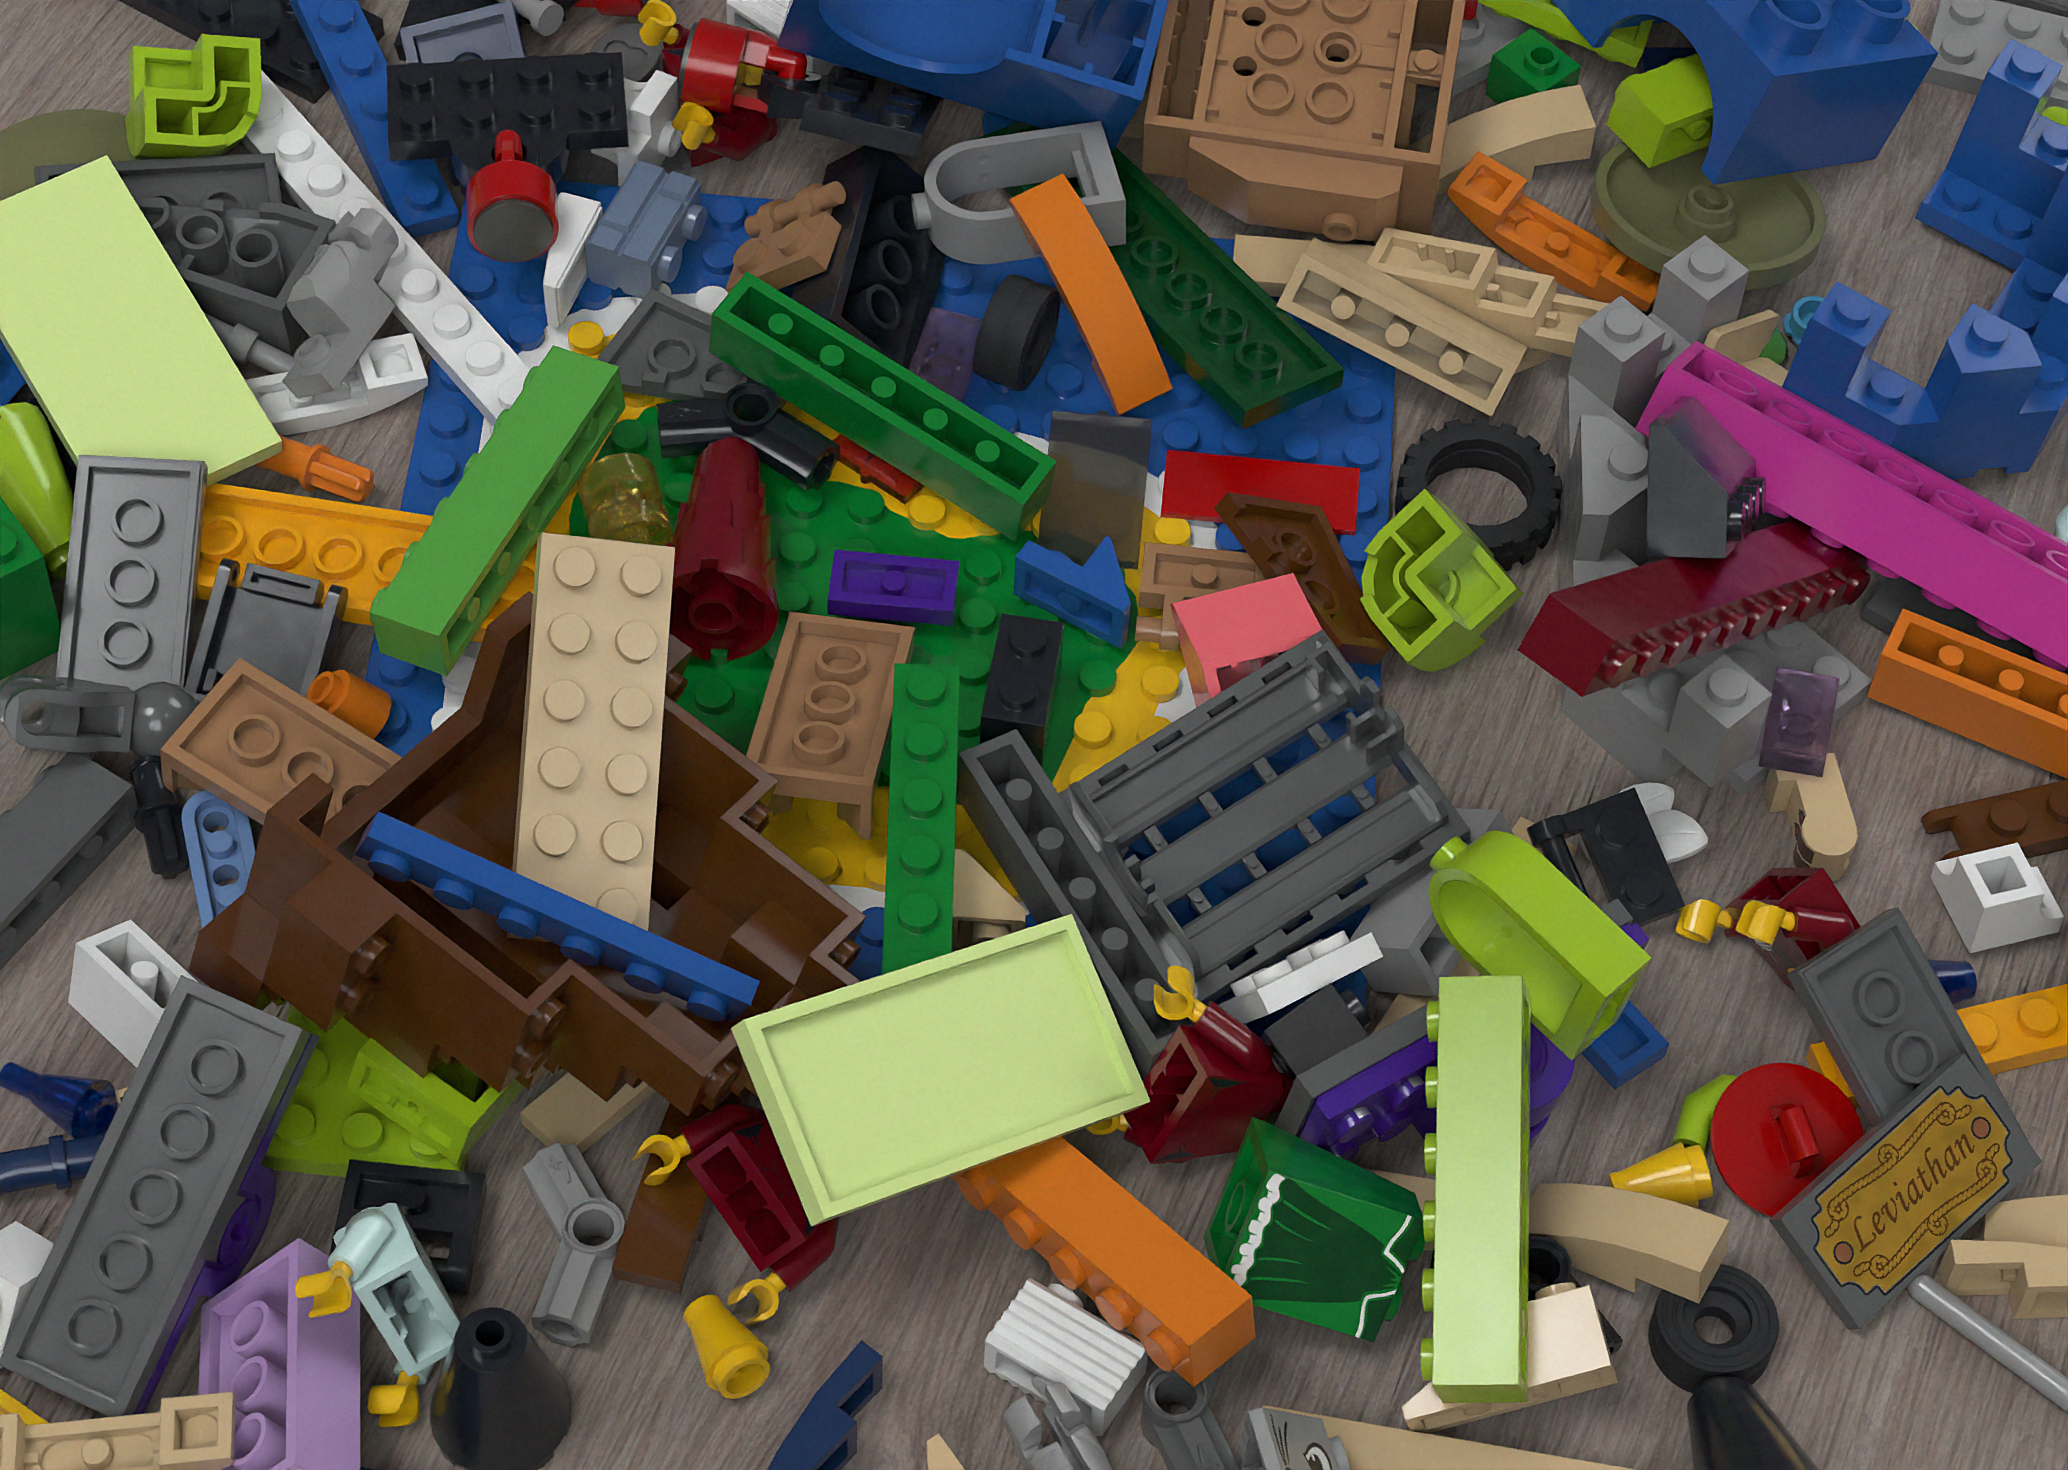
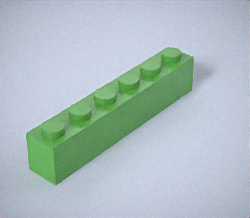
M553 345L540 365L534 366L529 370L524 380L522 391L510 409H504L499 414L494 425L493 434L480 453L476 452L469 458L464 469L463 478L450 497H444L437 505L431 525L419 542H413L408 547L403 557L402 566L387 588L380 589L376 594L370 609V620L374 626L380 653L445 676L449 675L537 542V538L545 530L624 411L625 402L619 366Z

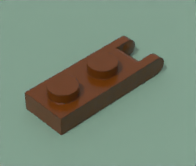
M2068 780L1934 809L1922 816L1921 823L1927 834L1952 831L1960 850L1944 855L1940 861L2014 843L2019 844L2026 859L2067 850Z

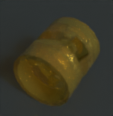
M620 453L601 458L583 470L577 480L584 516L588 520L590 538L666 546V543L672 542L674 532L667 508L663 504V493L656 468L649 459L639 454Z

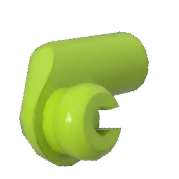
M1721 1074L1687 1094L1683 1100L1671 1146L1682 1142L1684 1148L1699 1144L1704 1153L1715 1106L1727 1086L1739 1076Z

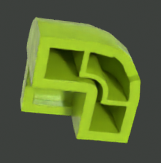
M201 34L192 50L133 46L128 54L130 110L125 117L129 151L133 157L170 159L220 156L240 143L258 117L262 98L260 38Z
M1426 489L1419 493L1391 519L1364 550L1368 553L1361 577L1363 597L1360 600L1370 619L1406 662L1420 671L1434 672L1441 670L1470 655L1486 642L1481 633L1525 594L1495 560L1494 554L1483 541L1446 504Z

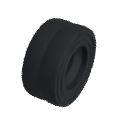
M1008 275L995 291L983 316L973 354V370L975 374L986 380L998 382L1013 390L1024 391L1028 388L1040 371L1055 335L1061 305L1059 291L1020 275Z
M1721 1264L1699 1304L1661 1289L1648 1328L1651 1354L1660 1371L1672 1383L1690 1393H1694L1705 1380L1719 1375L1743 1378L1754 1384L1766 1370L1775 1348L1779 1333L1778 1314L1773 1299L1759 1281L1738 1268ZM1702 1317H1717L1730 1327L1732 1338L1722 1344L1709 1343L1697 1334L1694 1323Z

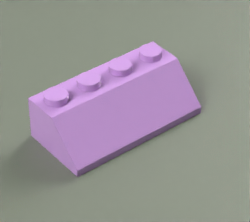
M300 1238L291 1242L201 1305L198 1395L233 1392L236 1397L234 1464L221 1470H360V1299L350 1282L352 1301L346 1311L309 1318L308 1314L313 1308L314 1297L298 1299L295 1295L296 1281L301 1276L329 1271L328 1258L330 1256Z

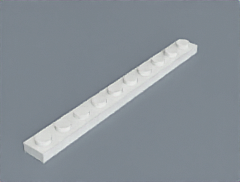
M261 70L262 98L259 114L241 141L252 154L275 153L279 184L302 210L335 220L336 224L348 211L355 217L361 208H371L387 219L397 233L399 246L392 254L378 286L395 305V308L392 310L393 314L410 333H413L415 339L494 427L499 414L504 409H510L521 393L524 380L530 369Z

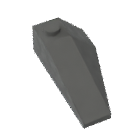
M132 196L204 313L233 327L240 323L260 333L261 341L283 352L293 353L305 330L292 316L286 303L293 286L314 259L319 246L324 244L330 246L328 237L329 233L336 226L335 220L283 203L260 202L259 209L226 208L224 200L204 199L203 207L169 205L164 198Z

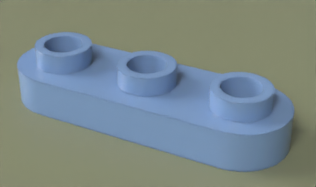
M207 790L193 795L184 805L181 814L202 928L245 892L255 857V848L248 816ZM215 826L226 827L223 831L208 832V830ZM225 879L237 880V882L234 884H228L225 886L218 885L221 881Z

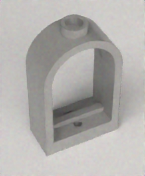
M1101 121L969 140L943 150L930 162L924 176L925 192L911 194L912 212L916 229L927 228L930 240L941 252L966 263L996 264L1041 257L1040 254L1035 255L1012 208L976 212L959 208L951 204V202L963 195L974 192L1046 182L1063 173L1066 178L1077 177L1083 198H1080L1093 219L1107 246L1126 244V199Z

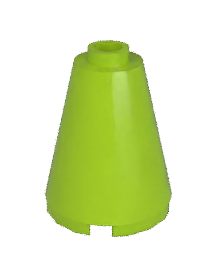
M26 402L6 404L0 407V496L43 555L48 577H53L56 580L64 579L67 572L74 495L48 422L39 408Z

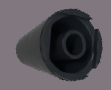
M497 1307L483 1308L469 1314L459 1324L430 1404L432 1435L445 1459L454 1466L457 1463L468 1470H538L554 1457V1450L561 1443L564 1436H567L571 1426L569 1390L563 1377L523 1322L514 1313Z
M1722 1375L1711 1377L1701 1383L1688 1400L1687 1416L1694 1470H1819L1752 1384L1746 1379Z

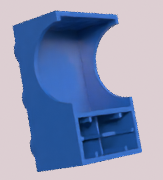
M790 0L777 46L1042 129L1101 121L1109 148L1113 151L1143 100L1169 0Z
M1552 0L1593 48L1602 47L1614 29L1640 26L1642 21L1653 19V24L1670 22L1688 38L1704 65L1711 88L1713 128L1709 149L1700 170L1713 185L1876 159L1939 54L1907 20V16L1910 13V3L1908 0Z

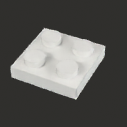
M1342 930L1286 956L1287 959L1268 968L1260 969L1230 984L1235 997L1218 1006L1245 1024L1269 1015L1329 983L1383 957L1371 932L1349 941L1345 931Z

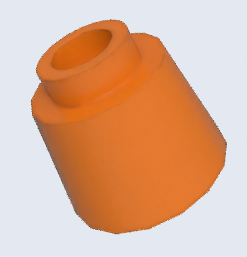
M346 670L326 671L319 674L310 684L306 694V699L372 739H375L384 727L392 704L390 694L387 691Z

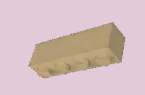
M1315 237L1302 253L1276 305L1491 417L1528 347Z

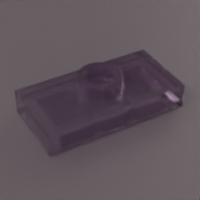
M932 307L908 370L964 404L975 373L973 370V354L982 319Z
M1781 667L1776 668L1760 752L1759 767L1823 777L1840 678Z

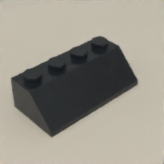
M864 145L828 164L826 167L822 185L837 181L844 187L846 192L845 202L833 207L831 216L842 227L827 270L796 282L792 299L917 375L946 254L941 252L932 243L927 233V228L917 230L914 223L911 194L925 192L924 179L893 152Z
M1681 396L1649 424L1646 556L1726 558L1738 542L1744 540L1745 533L1751 531L1753 523L1757 524L1758 516L1764 515L1766 479L1765 477H1755L1756 460L1694 396Z

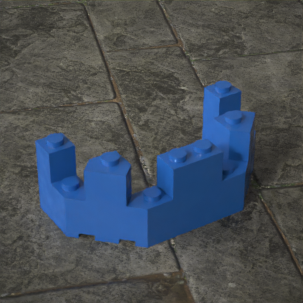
M2010 39L1987 71L1947 166L1921 202L1915 218L2014 270V274L1989 311L1973 303L1947 339L1925 388L1871 359L1892 310L1837 281L1810 318L1782 386L1786 390L1950 479L1971 478L1975 476L1978 469L2002 467L2005 474L2029 472L2068 412V127L2041 115L2064 65L2013 39Z

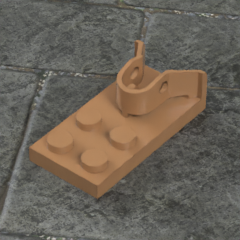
M796 612L789 613L746 755L747 758L778 780L767 806L773 811V816L790 811L794 797L838 802L837 817L844 820L861 839L872 840L874 796L892 732L894 663L910 664L914 649L915 627Z
M241 658L233 664L160 749L162 781L165 787L172 793L177 788L199 791L207 790L262 825L264 824L267 811L312 773L334 789L325 824L402 758Z

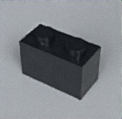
M1001 614L981 713L979 745L1017 729L1040 766L1043 767L1062 667L1065 623Z
M1329 983L1265 1029L1261 1039L1270 1047L1272 1058L1283 1073L1288 1074L1294 1083L1296 1077L1301 1073L1368 1037L1369 1035L1365 1029L1372 1020L1362 1004L1349 989L1339 995L1333 985Z

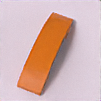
M1478 151L1449 186L1447 195L1481 232L1504 251L1537 273L1554 276L1555 282L1566 288L1605 303H1611L1619 296H1622L1637 309L1648 311L1655 302L1661 274L1634 261L1621 250L1525 196L1523 193L1528 179Z
M1062 173L1009 199L1008 203L1035 255L1040 254L1093 358L1091 365L1117 416L1171 391L1173 388L1133 294L1101 233L1065 175Z

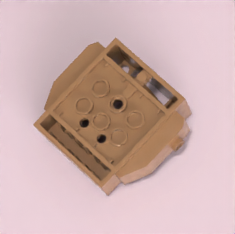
M1169 0L1160 32L1143 123L1142 172L1187 179V190L1247 224L1324 234L1326 237L1336 241H1350L1353 239L1374 241V246L1385 227L1430 236L1466 0ZM1255 19L1262 22V24L1259 26H1249L1245 22ZM1333 56L1342 57L1346 61L1332 62L1328 59ZM1240 69H1248L1251 70L1254 74L1250 76H1240L1236 73V71ZM1418 85L1440 88L1430 153L1408 150Z

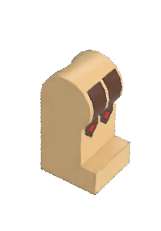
M1835 753L1772 760L1763 795L1769 813L1786 811L1796 843L1792 854L1795 868L1823 867L1832 882L1838 881L1845 875L1848 868L1849 856L1853 852L1858 834Z

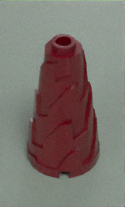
M725 437L710 443L697 458L687 502L681 503L673 540L666 543L667 547H675L669 632L692 649L690 656L710 661L712 649H728L727 661L742 658L758 651L772 638L779 616L776 558H771V514L766 515L765 483L760 480L759 453L750 443L740 438Z

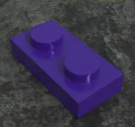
M835 549L827 599V615L953 626L959 578V561Z

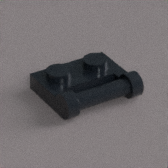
M1635 787L1566 814L1546 818L1526 829L1533 847L1541 848L1544 857L1589 898L1565 841L1566 838L1580 833L1608 902L1619 899L1633 917L1630 925L1637 923L1642 927L1683 911L1685 907L1684 901Z
M349 1159L333 1236L338 1230L345 1227L358 1212L369 1207H382L387 1203H396L419 1241L451 1245L448 1258L428 1257L435 1267L447 1293L468 1295L472 1279L473 1258L487 1191L486 1174ZM333 1238L329 1256H331V1254L336 1248V1244Z

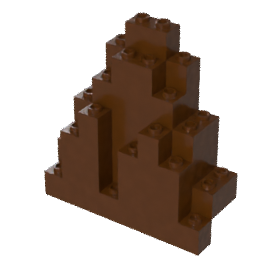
M528 591L487 626L461 708L324 824L334 789L314 773L310 774L267 811L245 892L198 932L188 970L210 988L261 1011L271 1003L281 1006L287 1001L326 1033L344 1018L369 1039H374L422 1078L429 1072H432L441 1062L451 1066L458 1060L500 1093L514 1079L529 1090L547 1071L556 1076L565 1069L605 1102H608L626 1083L632 1088H636L644 1081L688 1116L700 1103L709 1110L714 1111L731 1093L741 1098L750 1090L758 1097L731 1030L733 1026L744 1019L861 982L847 970L861 952L862 947L855 940L865 921L866 915L760 835L773 816V811L767 806L778 780L676 703L688 684V680L683 677L692 649L670 632L648 931L760 981L751 1006L735 1020L725 1019L724 1021L716 1022L701 1018L686 1008L687 1001L664 991L660 994L640 991L624 981L623 973L601 963L598 966H586L574 962L560 952V945L553 942L507 938V931L496 923L497 917L474 907L470 910H460L447 906L433 896V889L411 879H407L405 882L386 879L369 868L368 860L354 855L364 830L376 813L381 812L512 871L533 594Z

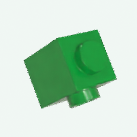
M1530 28L1492 55L1485 94L1494 102L1500 104L1542 91L1578 85L1581 65L1533 28Z

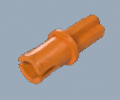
M279 433L278 435L282 440V452L256 464L260 468L270 469L299 481L300 487L306 491L311 492L321 489L355 503L365 502L368 495L372 494L375 488L373 483L375 474L370 468L331 454L330 449L324 444H315L311 447L296 440L283 437Z

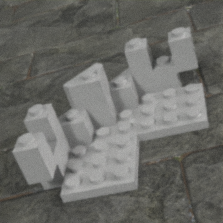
M1706 235L1663 265L1651 314L1646 316L1624 297L1619 296L1578 326L1555 433L1556 453L1558 454V476L1561 479L1560 502L1557 512V521H1559V590L1668 558L1667 556H1646L1649 444L1646 441L1648 437L1636 431L1635 427L1667 366L1695 340L1704 344L1708 333L1713 328L1737 321L1750 270ZM1765 511L1764 515L1758 516L1757 524L1753 523L1751 531L1745 534L1796 518L1791 515L1788 518H1781ZM1797 621L1783 626L1778 631L1771 630L1760 634L1753 640L1745 639L1732 644L1727 649L1720 648L1711 651L1699 659L1694 657L1678 663L1673 668L1669 669L1666 667L1654 671L1645 678L1637 677L1623 682L1614 689L1609 687L1581 697L1562 683L1561 712L1643 783H1663L1685 765L1710 788L1720 780H1723L1738 794L1743 796L1768 776L1772 760L1792 757L1867 697L1872 679L1805 623Z

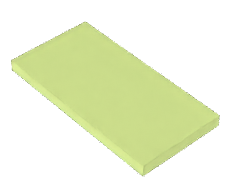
M107 155L0 201V339L76 467L78 455L205 461L208 466L206 486L208 487L282 452L281 438Z
M1072 914L744 1019L731 1028L811 1227L1133 1111L1151 1102Z

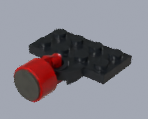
M701 18L699 23L694 22L687 39L679 74L677 93L678 97L682 98V104L693 102L709 111L730 116L734 114L736 107L739 106L767 113L766 117L801 119L799 130L912 157H917L941 115L944 102L942 97L836 65L832 67L827 75L806 71L807 58L805 54L777 46L778 40L766 32ZM747 65L766 69L765 73L761 76L759 90L743 86Z
M589 52L559 56L533 55L524 58L470 59L454 62H413L402 65H387L390 161L451 158L455 176L466 189L468 237L472 245L480 253L493 260L509 263L528 261L544 254L555 243L559 232L556 185L566 172L570 150L629 147L622 52Z

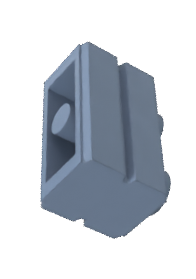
M641 160L635 163L585 244L587 277L590 278L591 282L614 290L620 287L624 293L641 299L647 295L651 288L657 291L663 281L671 283L680 269L683 246L688 239L692 241L698 240L706 223L707 209L701 206V184L698 183L697 179L674 171L668 174L664 168Z

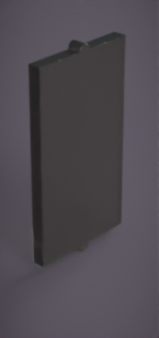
M1104 410L1098 411L1097 414L1052 411L1047 455L1056 460L1057 463L1049 499L1041 508L1038 545L1048 550L1059 551L1068 556L1074 563L1083 567L1103 539L1109 536L1112 540L1120 568L1138 570L1152 419L1108 416V413Z

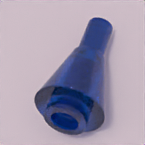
M13 1062L5 1064L0 1071V1087L30 1099L34 1106L73 1139L106 1133L118 1109L114 1086L108 1080L47 1073L41 1075Z

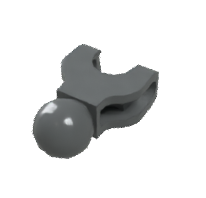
M21 674L8 678L0 686V723L6 728L14 741L22 746L34 749L64 752L109 751L129 753V750H131L139 758L147 756L161 757L160 749L198 706L194 697L181 686L169 682L148 683L132 691L128 686L95 683L66 677ZM41 701L45 703L46 708L42 717L37 720H21L25 707L33 702Z

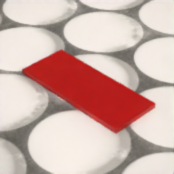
M1167 450L1160 517L1225 523L1214 507L1227 492L1321 506L1334 534L1355 536L1360 468Z

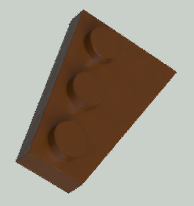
M1227 492L1214 509L1265 577L1271 579L1293 573L1321 628L1326 632L1345 660L1351 663L1376 665L1390 649L1380 629L1370 619L1360 600L1363 597V593L1322 507Z

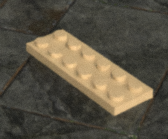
M542 532L537 538L512 871L648 931L675 547ZM507 932V938L551 942L537 935L534 938H523Z

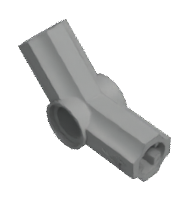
M557 1142L537 1151L535 1157L522 1167L523 1178L560 1243L532 1315V1326L534 1329L545 1334L551 1341L574 1347L580 1343L590 1344L614 1280L612 1266L625 1229V1222L621 1210L605 1197L576 1144L564 1145ZM593 1236L609 1239L604 1244L598 1246H587L581 1243L586 1238Z

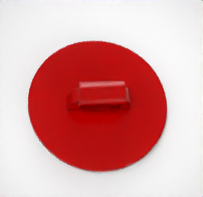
M1792 1063L1760 1065L1737 1077L1721 1094L1713 1112L1710 1128L1712 1154L1724 1182L1747 1206L1769 1217H1773L1864 1135L1857 1112L1841 1089L1822 1074L1810 1068Z

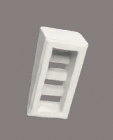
M561 192L558 195L559 232L555 243L548 250L543 280L547 322L549 325L556 327L563 324L587 279L585 244L603 216L601 202Z

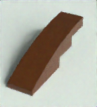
M749 1090L741 1098L731 1093L717 1108L728 1103L747 1105L751 1091ZM670 1103L658 1134L674 1139L680 1136L679 1128L708 1114L711 1110L700 1103L687 1116ZM650 1153L613 1262L612 1272L614 1279L681 1294L696 1242L702 1241L713 1202L686 1164L692 1159L690 1154L680 1158L676 1169L662 1184L651 1186L645 1184L644 1181L652 1172L665 1165L660 1156Z

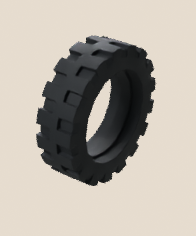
M1473 418L1472 424H1461L1460 419L1444 423L1443 429L1436 431L1434 428L1427 430L1420 436L1418 445L1412 443L1407 449L1404 462L1399 469L1394 503L1395 516L1424 489L1428 491V486L1439 475L1456 468L1472 467L1497 472L1515 483L1526 498L1527 508L1518 517L1502 524L1481 526L1466 522L1465 524L1492 551L1495 560L1507 572L1511 570L1512 564L1518 561L1522 565L1530 562L1535 558L1537 547L1544 549L1547 545L1558 512L1561 479L1560 476H1554L1556 464L1549 453L1543 455L1540 451L1541 444L1530 435L1524 438L1516 434V427L1502 423L1501 427L1489 425L1488 419Z

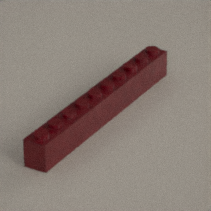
M1794 519L1745 534L1744 540L1739 541L1726 558L1668 557L1549 593L1517 650L1581 697L1609 687L1614 689L1621 683L1637 677L1645 678L1654 671L1666 667L1669 669L1673 668L1678 663L1691 658L1699 659L1711 651L1720 648L1727 649L1732 644L1745 639L1753 640L1765 632L1771 630L1778 631L1785 625L1797 621L1803 622L1808 617L1823 612L1826 614L1836 607L1853 604L1862 595L1871 579V575L1866 572L1869 567L1865 562L1867 557L1845 545L1843 548H1835L1821 542L1811 534V526L1798 519Z

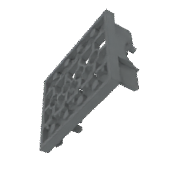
M1323 629L1078 782L1075 781L1067 789L1059 793L1170 966L1178 965L1192 973L1194 977V997L1205 1005L1212 1000L1214 1002L1232 991L1230 984L1260 969L1270 967L1429 866L1433 856L1451 838L1458 836L1462 841L1466 842L1470 840L1471 833L1470 828L1404 740L1405 727L1392 705L1385 710L1380 703V689L1368 676L1361 680ZM1347 708H1353L1359 717L1356 718L1352 711L1346 714V734L1332 742L1320 725ZM1307 729V736L1318 751L1277 776L1266 759L1306 735ZM1253 763V770L1264 785L1223 810L1212 793L1250 770ZM1391 764H1394L1408 785L1377 804L1364 787L1365 781ZM1351 795L1363 813L1322 839L1309 820L1311 815L1340 796ZM1199 800L1200 806L1210 819L1168 845L1157 827L1196 804ZM1296 829L1309 848L1267 873L1255 856L1256 850L1286 830ZM1144 831V838L1155 854L1141 863L1135 854L1123 862L1120 851L1143 837ZM1419 844L1422 850L1406 858L1410 849ZM1406 858L1405 860H1403L1402 862H1400L1398 865H1396V864L1394 863V861H1393V860H1402V859ZM1242 863L1254 882L1212 908L1200 890L1202 883L1229 866ZM1362 879L1366 881L1367 885L1351 893L1356 883ZM1351 893V894L1348 895L1347 897L1343 898V900H1341V899L1339 898V896H1338V895H1347V894ZM1187 898L1199 917L1181 928L1166 906L1177 899ZM1307 914L1311 916L1312 920L1302 924L1286 936L1283 929H1294L1299 925L1302 917ZM1252 949L1256 951L1257 955L1242 962L1247 952ZM1242 962L1241 964L1233 968V970H1230L1227 966L1228 964L1235 965Z

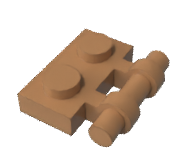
M837 181L826 185L815 182L799 189L795 198L788 201L782 199L772 200L761 205L757 214L747 217L744 226L746 233L751 239L744 242L734 254V266L725 291L729 293L746 272L751 273L778 290L826 271L842 227L831 216L833 207L845 202L846 192L844 187Z
M1145 542L1138 607L1163 609L1162 618L1137 616L1135 641L1160 643L1159 650L1178 651L1180 642L1170 604L1267 580V578L1250 555L1245 552Z

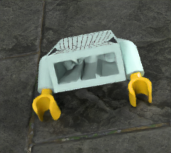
M387 1203L382 1207H369L353 1216L347 1225L338 1230L333 1236L336 1248L328 1258L330 1270L301 1276L295 1285V1295L298 1299L314 1297L313 1308L308 1316L309 1318H315L346 1311L352 1301L351 1282L357 1296L398 1361L394 1368V1373L398 1376L397 1384L376 1385L369 1392L368 1410L372 1415L380 1414L379 1427L407 1426L418 1419L420 1398L416 1387L417 1385L426 1384L435 1362L448 1355L456 1330L461 1323L435 1267L396 1203Z

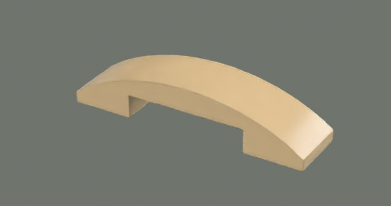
M233 1392L163 1398L161 1399V1412L27 1426H25L18 1413L0 1415V1470H221L234 1464L236 1397Z

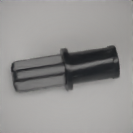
M142 757L136 760L129 768V775L133 782L138 810L133 817L135 827L141 833H144L151 871L154 874L162 875L164 879H174L178 873L187 871L190 865L181 821L184 806L176 801L175 792L172 793L163 784L161 757Z

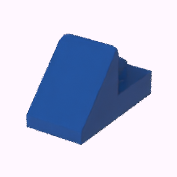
M1106 536L1083 567L1074 563L1068 556L1059 551L1048 550L1028 540L1015 557L1013 594L1121 649L1128 638L1131 602L1111 538Z

